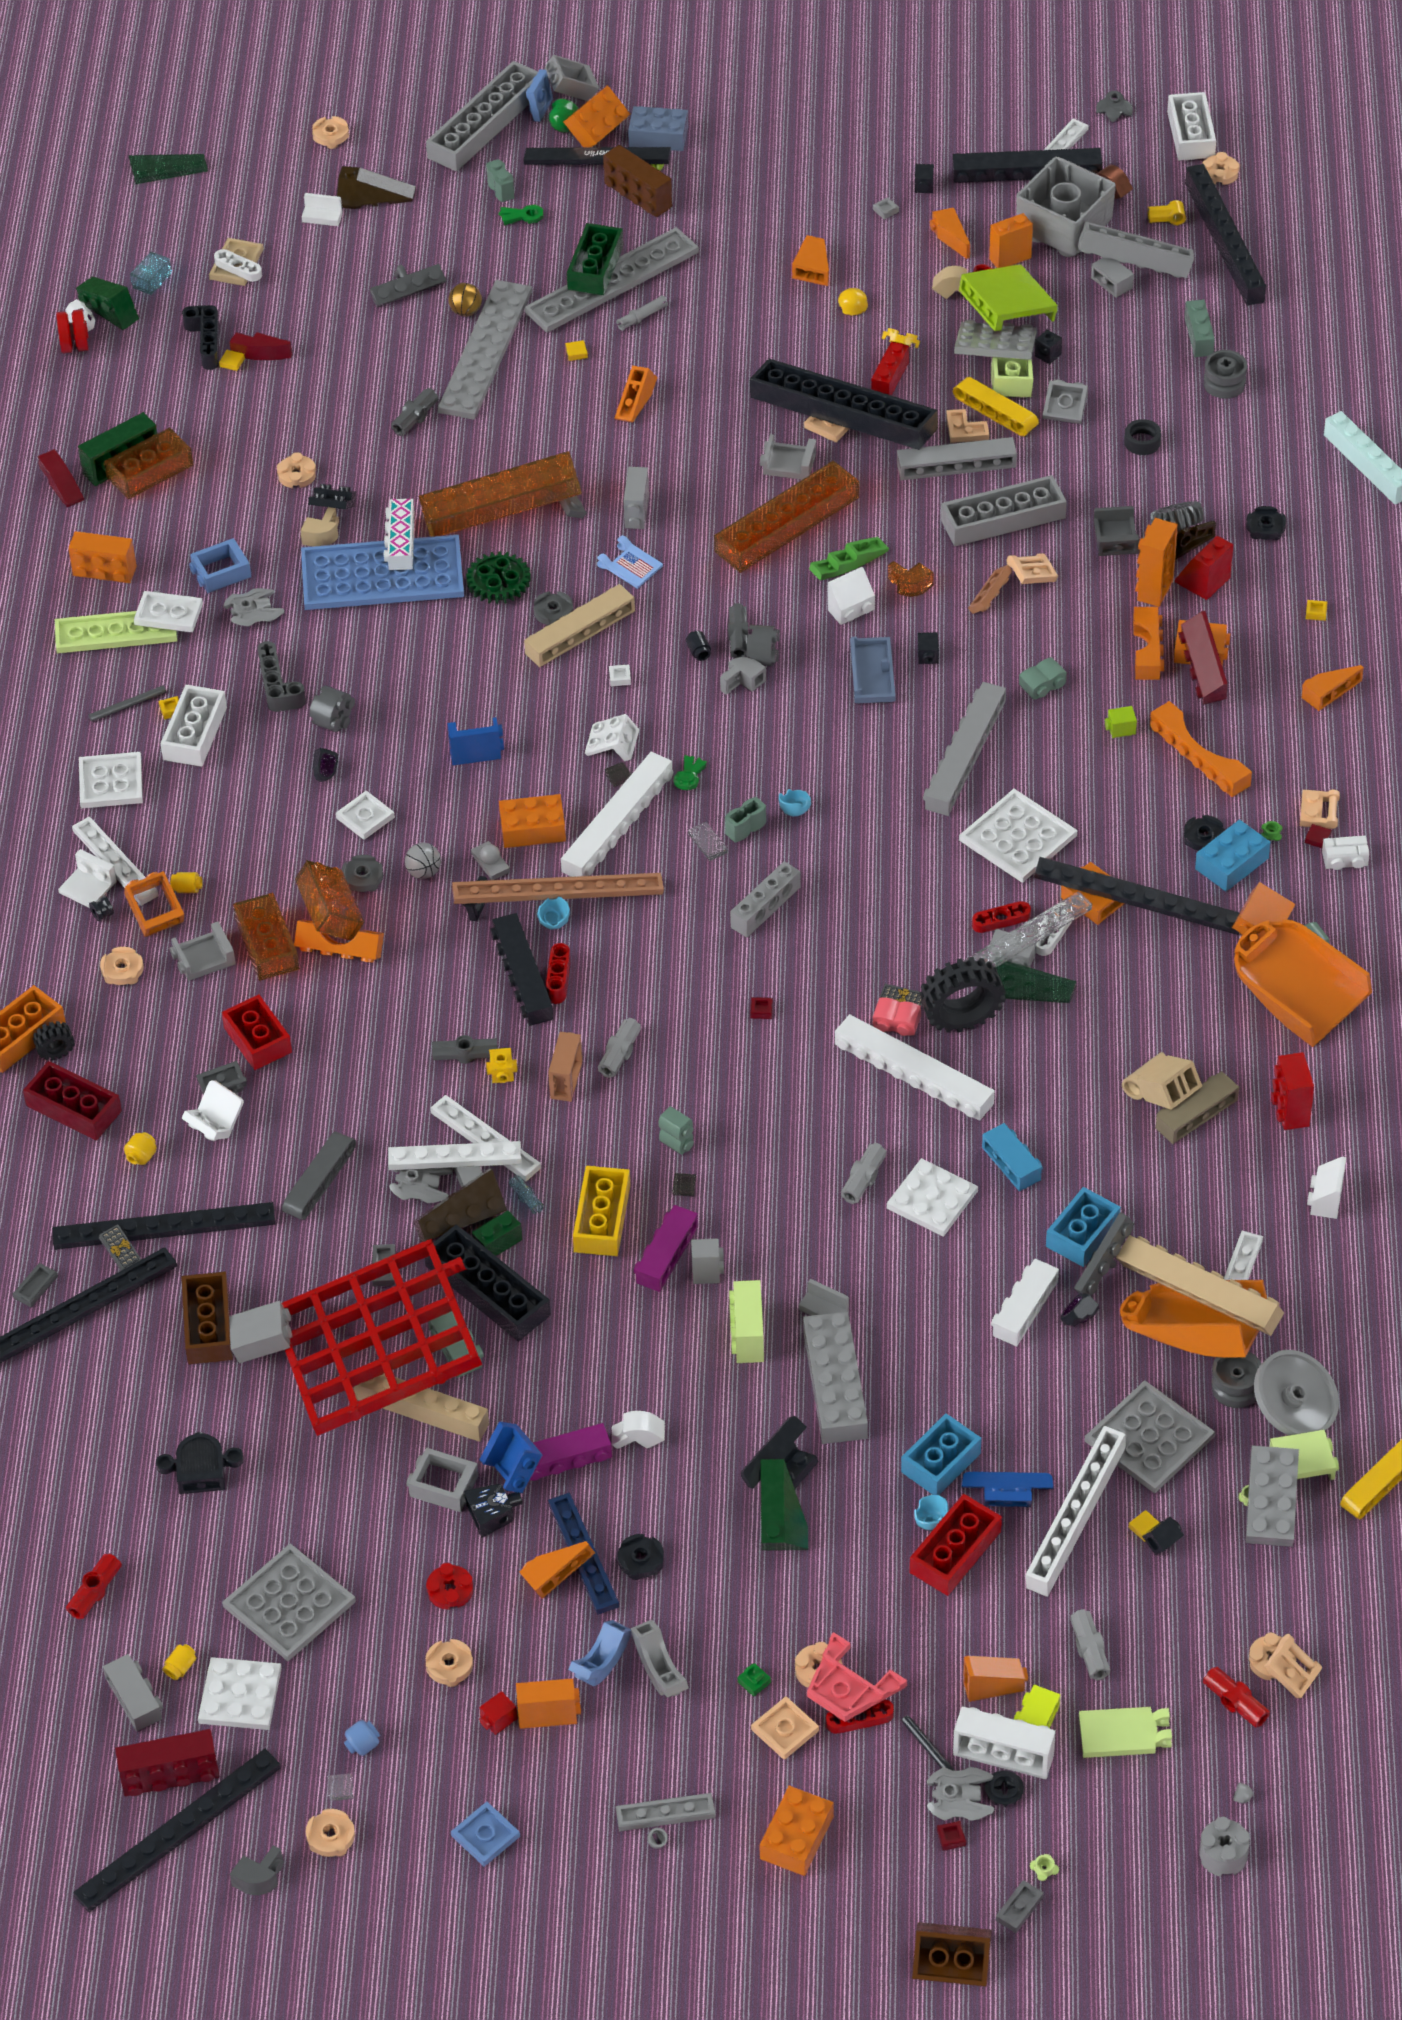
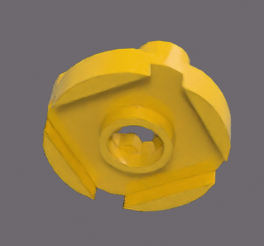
M888 328L887 332L883 331L881 338L883 340L889 337V342L893 341L909 345V347L911 344H915L914 348H919L920 341L917 340V335L907 333L906 336L899 335L898 330Z

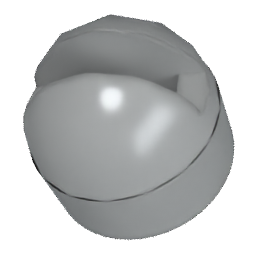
M1239 1782L1233 1801L1244 1804L1249 1802L1253 1796L1250 1786Z
M661 1828L652 1829L647 1837L649 1845L656 1849L662 1848L668 1839L667 1833ZM653 1834L656 1835L658 1841L660 1842V1845H657L655 1839L652 1836Z

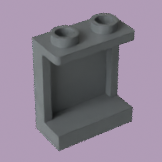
M1134 507L1095 508L1093 523L1098 555L1138 554L1139 536L1136 534Z

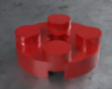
M443 1563L427 1579L426 1589L428 1597L435 1606L441 1609H450V1607L454 1606L462 1607L468 1603L473 1595V1578L466 1569L451 1563ZM447 1584H454L455 1589L445 1590Z

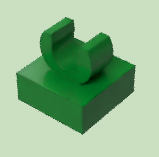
M754 1663L737 1677V1682L754 1697L771 1683V1677Z

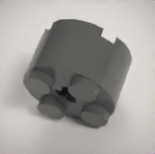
M750 624L749 629H753L752 634H748L747 657H751V659L758 661L763 666H773L774 663L778 662L779 650H776V643L780 639V629L770 625Z
M327 685L321 687V694L319 696L315 695L311 703L309 713L310 717L313 718L311 722L333 732H338L342 728L346 729L350 723L349 716L351 709L355 705V698H352L348 693Z

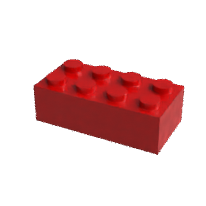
M963 1493L911 1555L909 1573L949 1596L1001 1533L1002 1516Z

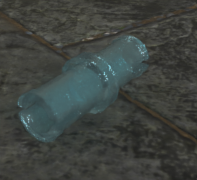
M514 1176L509 1181V1185L518 1194V1199L525 1203L533 1214L540 1213L544 1208V1204L536 1197L534 1189L527 1186L521 1176Z

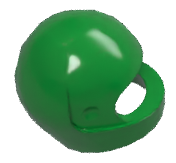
M557 99L552 104L553 110L549 113V121L556 131L568 133L570 130L564 124V121L579 108L570 100Z

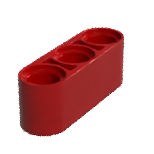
M564 943L553 945L550 951L546 988L550 1001L553 1004L562 1003L567 995L571 962L570 949Z

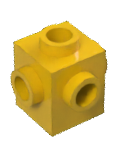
M511 1048L489 1050L490 1062H486L487 1075H492V1083L514 1081L513 1073L518 1071L516 1059L512 1060Z

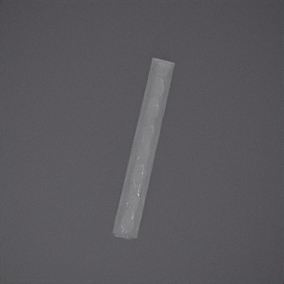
M1078 891L970 957H974L975 961L983 958L986 963L990 961L993 967H997L1092 910V903Z

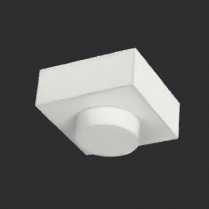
M629 665L609 666L611 686L631 685Z

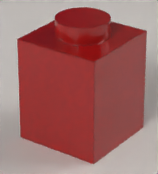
M502 1691L479 1707L480 1723L486 1730L490 1729L495 1735L518 1719L517 1706Z

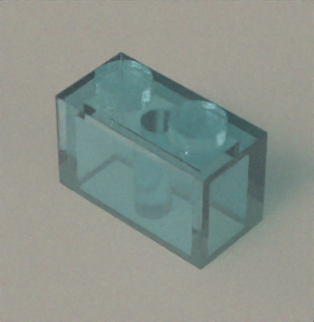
M150 252L130 274L132 288L152 295L172 273L170 258Z

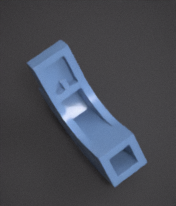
M614 1620L604 1622L592 1649L582 1659L571 1661L568 1670L575 1673L574 1676L592 1686L600 1684L609 1675L622 1656L631 1637V1629Z

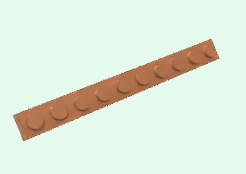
M661 873L452 882L454 904L546 900L547 898L557 899L558 897L575 899L661 895L664 891Z

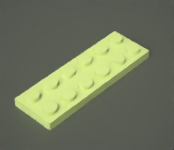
M137 611L55 619L57 653L177 642V630L135 625L134 617Z

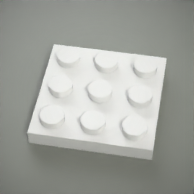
M141 752L79 757L81 808L143 803Z
M921 1158L889 1199L887 1209L944 1237L976 1195L978 1186Z
M211 1657L198 1715L199 1724L269 1730L282 1669L281 1664Z

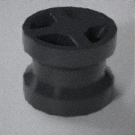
M106 896L100 897V900L97 902L92 901L89 903L90 910L98 922L103 920L104 916L114 914L113 907Z

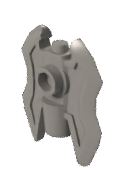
M256 588L248 593L232 594L224 603V608L229 609L232 607L231 614L235 616L231 618V621L243 626H251L259 621L270 622L284 613L283 608H271L268 596L274 593L273 589Z
M449 1167L393 1170L394 1172H400L396 1174L395 1178L398 1184L392 1183L389 1185V1188L402 1200L414 1198L426 1203L443 1201L449 1196L447 1193L438 1190L440 1176L449 1175L453 1172Z
M945 1767L934 1772L927 1780V1785L929 1786L938 1785L936 1790H932V1797L936 1798L938 1803L929 1802L927 1804L928 1809L944 1821L953 1817H964L972 1821L993 1813L994 1808L992 1806L976 1803L981 1801L980 1786L976 1784L991 1781L993 1775L975 1767H968L961 1771H953Z

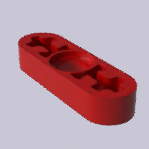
M1018 901L977 912L972 916V928L978 933H985L1026 922L1031 917V906L1027 902ZM999 914H1003L1007 916V918L1004 920H999L996 918V916Z
M885 1699L863 1711L867 1717L861 1721L853 1717L849 1719V1722H844L831 1712H828L826 1715V1727L831 1733L840 1734L885 1724L893 1719L894 1706L891 1701ZM884 1708V1710L887 1711V1713L882 1714L880 1709ZM837 1718L840 1724H836L833 1719Z

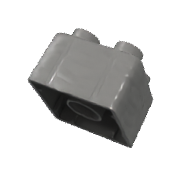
M1054 157L1017 193L1016 215L1024 213L1032 222V242H1043L1058 249L1059 253L1065 257H1074L1081 251L1078 248V240L1085 221L1106 226L1112 219L1115 183L1065 159Z

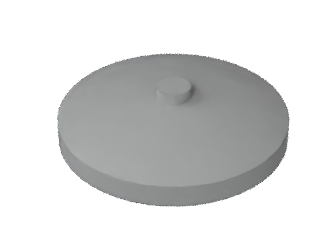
M1282 1350L1269 1356L1259 1366L1254 1379L1256 1401L1265 1418L1276 1429L1290 1436L1327 1430L1333 1424L1339 1409L1337 1388L1329 1372L1315 1358L1296 1350Z

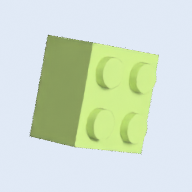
M992 357V390L1004 397H1031L1033 387L1032 359Z

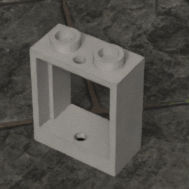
M554 54L546 63L544 69L547 70L548 78L555 92L588 101L599 90L589 65Z
M426 1447L423 1455L418 1456L415 1465L416 1469L414 1473L409 1474L406 1485L409 1487L410 1497L461 1512L465 1505L464 1491L473 1489L479 1476L478 1466L475 1462ZM429 1464L462 1474L454 1492L421 1483Z

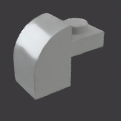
M748 657L732 659L728 662L729 670L725 671L720 677V690L727 695L741 684L753 692L766 682V667Z

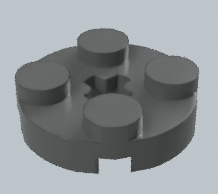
M550 591L544 592L534 601L533 612L535 618L547 626L573 611L572 599L563 592L557 591V594H551Z
M356 855L348 863L346 861L341 868L342 881L345 884V888L349 891H376L383 880L382 864H379L376 858L370 855ZM361 871H365V875L358 874H360Z

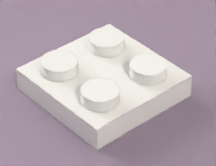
M368 791L363 792L336 812V819L363 840L395 818L394 812Z

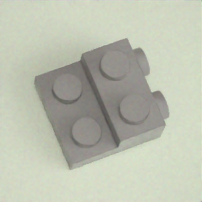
M1049 380L1043 419L1081 424L1088 396V386L1080 382L1073 384L1066 383L1063 380Z

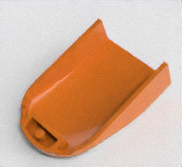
M1282 919L1283 921L1270 922V920L1258 923L1241 936L1235 947L1234 962L1236 972L1242 982L1284 1026L1311 1047H1314L1372 993L1370 973L1298 922Z
M1235 1280L1242 1285L1243 1289L1248 1290L1252 1288L1259 1292L1261 1297L1267 1299L1264 1280ZM1160 1283L1149 1285L1150 1290L1144 1292L1137 1290L1129 1295L1120 1306L1121 1320L1126 1328L1158 1342L1204 1356L1246 1357L1259 1332L1255 1328Z

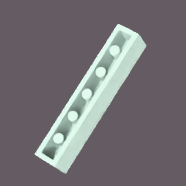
M1342 411L1326 418L1324 436L1393 504L1402 502V469Z

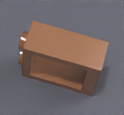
M559 1032L548 1071L550 1099L572 1102L583 1062L580 1034Z

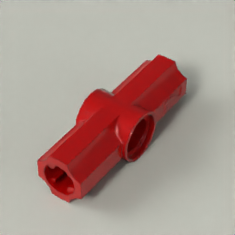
M110 1553L104 1554L94 1569L83 1576L82 1585L66 1606L67 1612L72 1617L78 1620L84 1619L95 1602L105 1596L106 1587L122 1566L121 1561L116 1556Z
M1212 1667L1203 1678V1683L1220 1697L1222 1704L1228 1711L1232 1713L1238 1712L1255 1728L1263 1725L1270 1716V1711L1252 1696L1251 1690L1246 1684L1241 1681L1235 1682L1219 1667Z

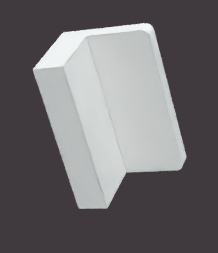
M305 193V208L302 214V222L331 226L339 225L343 214L340 197Z

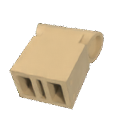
M1163 1052L1157 1054L1122 1081V1088L1129 1097L1136 1100L1144 1098L1147 1102L1171 1110L1202 1087L1193 1061L1169 1055L1166 1056Z

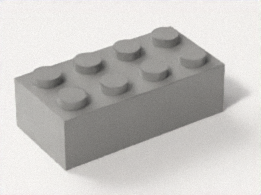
M1252 1445L1245 1543L1293 1546L1299 1449Z

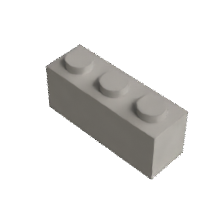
M127 1654L103 1666L105 1678L136 1732L162 1720L160 1710L163 1709L161 1700L158 1696L154 1697L152 1695V1686L148 1678L143 1679L141 1676L142 1669L137 1660L133 1661L130 1655Z

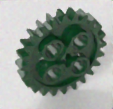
M501 551L497 555L490 552L489 557L483 554V559L476 558V563L471 562V568H467L466 581L470 593H474L475 598L480 596L481 601L488 599L489 604L492 600H495L496 604L500 600H503L504 603H507V599L514 601V596L520 598L521 592L526 593V588L530 587V568L527 567V562L523 563L522 557L517 559L516 554L510 557L509 552H506L505 555H502Z

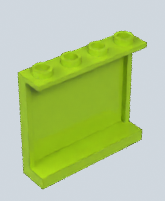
M1021 264L961 275L959 291L994 331H1001L1003 320L1045 313L1052 322L1055 320L1058 305Z

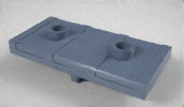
M851 637L850 650L855 703L895 702L890 637Z

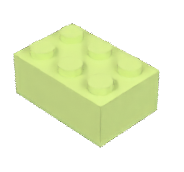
M760 1280L733 1281L734 1290L729 1291L732 1354H736L737 1363L764 1362Z

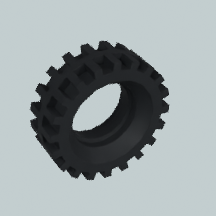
M969 957L967 961H962V958L957 959V963H945V968L941 970L939 968L935 969V975H928L926 977L927 984L921 985L922 992H919V996L932 1026L935 1025L937 1030L940 1031L945 1028L946 1032L949 1033L953 1029H956L957 1032H962L963 1028L969 1027L972 1030L975 1029L974 1025L978 1023L981 1025L985 1024V1019L988 1017L994 1018L996 1016L994 1011H1000L1002 1009L1001 1003L1006 1000L1004 996L1006 991L996 967H993L990 961L986 963L983 958H980L978 961H975L974 957ZM977 986L973 992L965 997L947 999L958 990Z

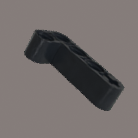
M213 305L185 307L182 310L184 329L190 332L200 331L202 367L206 370H214L219 365L220 323L218 309Z

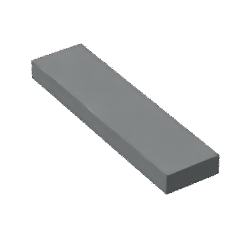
M712 1793L616 1806L619 1831L715 1818Z

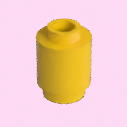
M177 872L171 875L170 885L173 891L177 893H198L199 889H202L203 880L198 872Z
M187 1644L183 1646L177 1645L164 1662L163 1672L173 1680L183 1677L196 1661L194 1649Z

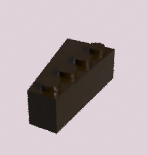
M485 1170L462 1188L415 1219L413 1223L420 1242L442 1236L454 1225L462 1228L507 1211L493 1170Z

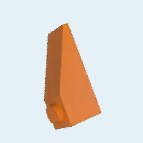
M954 207L933 211L930 228L932 231H935L937 238L964 258H970V242Z
M632 365L615 415L616 420L633 423L651 397L657 376L649 368Z
M1358 665L1316 674L1303 683L1301 698L1320 711L1362 681L1364 667Z
M585 1541L537 1556L533 1560L528 1561L519 1573L543 1599L594 1555L595 1551Z

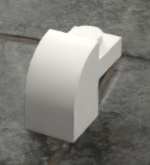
M646 1411L624 1413L623 1421L612 1426V1446L617 1449L634 1441L648 1449L663 1442L665 1439V1421Z

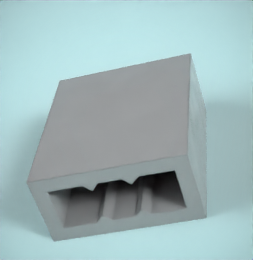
M628 467L624 494L625 528L645 529L649 501L648 468Z
M280 1301L229 1316L231 1351L239 1363L290 1348L292 1331L289 1321H291V1315L288 1308L284 1309Z

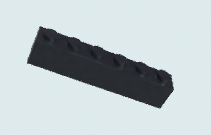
M517 913L492 919L493 928H490L492 940L497 941L496 950L498 956L503 957V969L505 972H509L508 982L510 987L515 988L513 991L516 1003L520 1002L521 1004L519 1009L522 1019L526 1018L529 1026L554 1020L553 1006Z

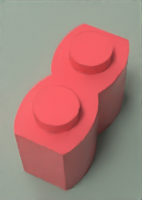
M879 998L873 1015V1027L882 1032L894 1031L902 1036L915 1035L921 1017V1006L912 1002H899L891 998Z

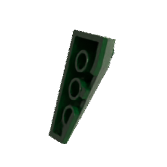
M761 1459L762 1551L808 1550V1525L784 1459Z

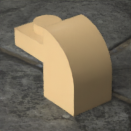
M948 266L942 269L933 278L932 289L948 299L956 290L960 292L961 275L967 273V269L961 266Z
M328 507L322 520L306 518L301 529L302 545L312 547L331 545L338 539L337 527L339 517L337 516L336 508Z

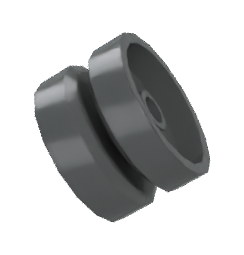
M1219 350L1210 354L1205 360L1204 388L1212 396L1222 399H1229L1240 395L1246 387L1247 361L1244 356L1232 350Z
M1248 1351L1246 1357H1217L1214 1360L1211 1388L1213 1396L1218 1402L1232 1408H1243L1256 1402L1254 1379L1261 1365V1361L1257 1356Z

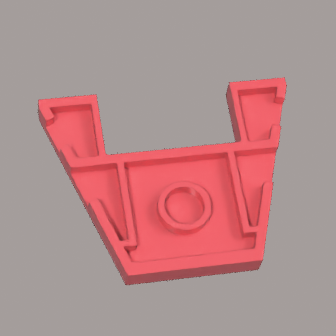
M833 1632L830 1636L829 1644L822 1655L821 1663L817 1667L808 1688V1698L846 1722L907 1686V1680L891 1669L876 1685H873L839 1663L838 1661L850 1649V1642Z

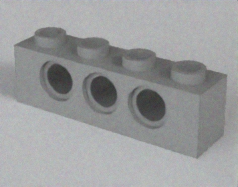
M785 861L782 862L730 911L731 928L745 937L750 936L800 888V871Z

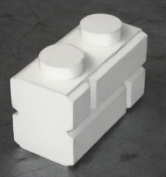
M1366 836L1323 839L1322 854L1326 869L1339 870L1346 867L1361 868L1368 866L1369 849Z

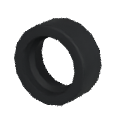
M1147 419L1132 421L1125 428L1124 445L1127 450L1137 455L1152 454L1161 445V428L1155 422ZM1145 433L1154 438L1148 441H1139L1132 436Z

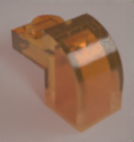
M895 561L888 564V579L897 585L898 594L915 597L922 595L933 587L934 572L921 563H917L909 570Z

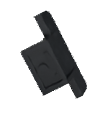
M796 1416L787 1418L741 1471V1478L749 1488L754 1489L761 1481V1459H784L794 1489L797 1488L819 1462L816 1455L800 1451L794 1443L807 1428Z

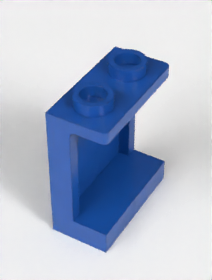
M496 717L492 718L493 726L457 731L456 722L447 723L453 766L501 759V750H504L503 738L500 737L503 736L502 724L497 723Z
M499 1421L479 1460L483 1465L494 1466L506 1480L503 1485L506 1491L523 1493L542 1457V1453L517 1424Z

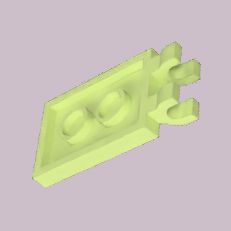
M1151 1707L1079 1711L1083 1758L1155 1754L1156 1747H1172L1171 1729L1157 1732V1726H1169V1708L1159 1709L1152 1713Z

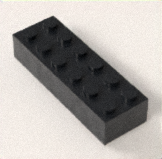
M454 1225L433 1242L442 1264L461 1256L466 1270L447 1277L451 1287L518 1342L551 1316L549 1298L458 1225ZM428 1256L425 1258V1266L432 1271L435 1267L431 1257Z

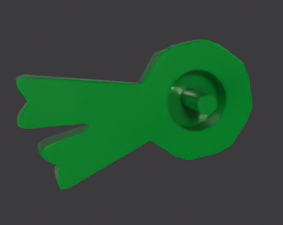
M527 205L523 209L500 207L499 216H501L504 225L523 220L528 224L538 223L543 219V208L538 205Z
M684 755V771H677L673 779L675 786L686 791L695 789L699 784V777L697 775L706 767L707 761H703L699 757L694 763V756Z

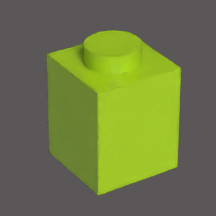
M1132 706L1108 709L1105 727L1106 730H1110L1112 738L1136 735L1137 719Z

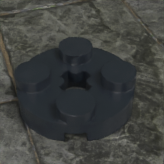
M1260 506L1255 508L1254 512L1247 515L1246 528L1253 539L1278 540L1286 529V517L1283 513L1281 515L1277 512V509L1274 507Z
M1210 815L1189 819L1184 826L1185 845L1197 851L1201 850L1225 831L1223 823ZM1208 832V835H1201V834H1200V833Z
M645 1534L631 1535L621 1543L617 1553L618 1565L632 1580L650 1577L663 1568V1546L654 1537L651 1539L645 1537ZM637 1553L647 1555L644 1559H637Z

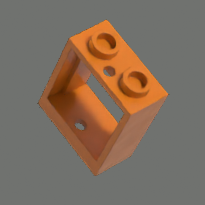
M164 871L150 873L146 878L132 880L125 886L124 894L145 937L184 922V912ZM160 885L172 911L145 921L134 895Z

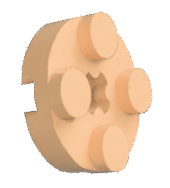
M332 116V119L327 120L326 117L320 118L312 127L313 140L330 149L336 148L338 144L343 143L349 137L348 124L340 117Z
M1219 152L1214 156L1208 157L1202 163L1205 165L1214 184L1222 182V185H1227L1238 178L1240 165L1234 158L1227 156L1225 152Z
M293 453L277 465L278 479L281 484L289 488H293V485H299L300 488L306 487L315 480L316 465L313 460L302 456L301 453Z
M130 947L114 948L112 953L107 956L105 954L100 962L101 973L108 984H135L138 982V978L144 969L141 955L139 956ZM121 964H125L124 968H118Z
M1267 1633L1264 1637L1257 1639L1250 1647L1249 1661L1251 1670L1265 1680L1275 1678L1264 1667L1269 1655L1274 1653L1282 1637L1275 1633ZM1288 1650L1287 1653L1296 1661V1657Z
M450 1639V1642L444 1643L442 1641L436 1642L429 1648L426 1654V1671L434 1681L446 1684L449 1687L457 1686L459 1682H462L470 1675L473 1669V1657L470 1648L465 1643L456 1639ZM454 1659V1664L445 1665L444 1660Z
M818 1642L815 1645L805 1647L795 1658L796 1677L805 1687L809 1688L816 1669H813L814 1664L821 1663L824 1650L828 1646L824 1642Z
M341 1810L321 1811L322 1814L316 1817L314 1815L307 1823L306 1839L312 1852L321 1856L341 1857L346 1854L347 1849L351 1847L354 1841L355 1829L353 1822ZM334 1829V1836L328 1837L324 1834V1832Z

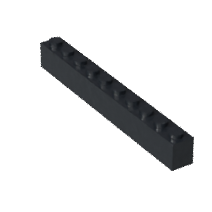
M1199 164L1186 167L1185 185L1246 306L1264 303L1266 284L1205 165Z

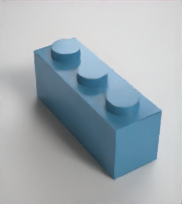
M1003 1123L982 1134V1148L1019 1192L1041 1180L1043 1169L1041 1162L1030 1154L1027 1145L1019 1141L1013 1129H1009Z

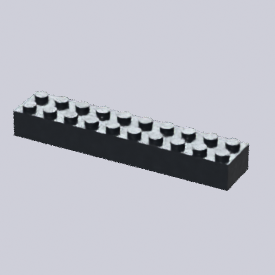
M770 358L749 379L750 397L913 449L920 450L938 429L937 409Z

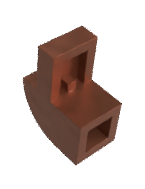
M1108 165L1097 173V175L1115 183L1114 199L1122 198L1133 190L1126 174L1115 165Z

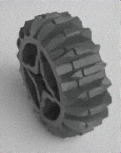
M1197 501L1165 506L1151 513V524L1154 518H1159L1178 524L1177 530L1194 526L1204 520L1203 507Z

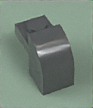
M273 1845L260 1864L243 1855L230 1873L232 1886L249 1895H263L275 1889L278 1885L276 1874L280 1872L284 1864L282 1850Z

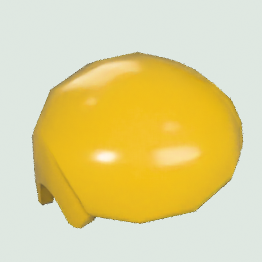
M848 288L839 295V307L842 308L844 314L859 315L866 311L868 307L867 297L859 288Z

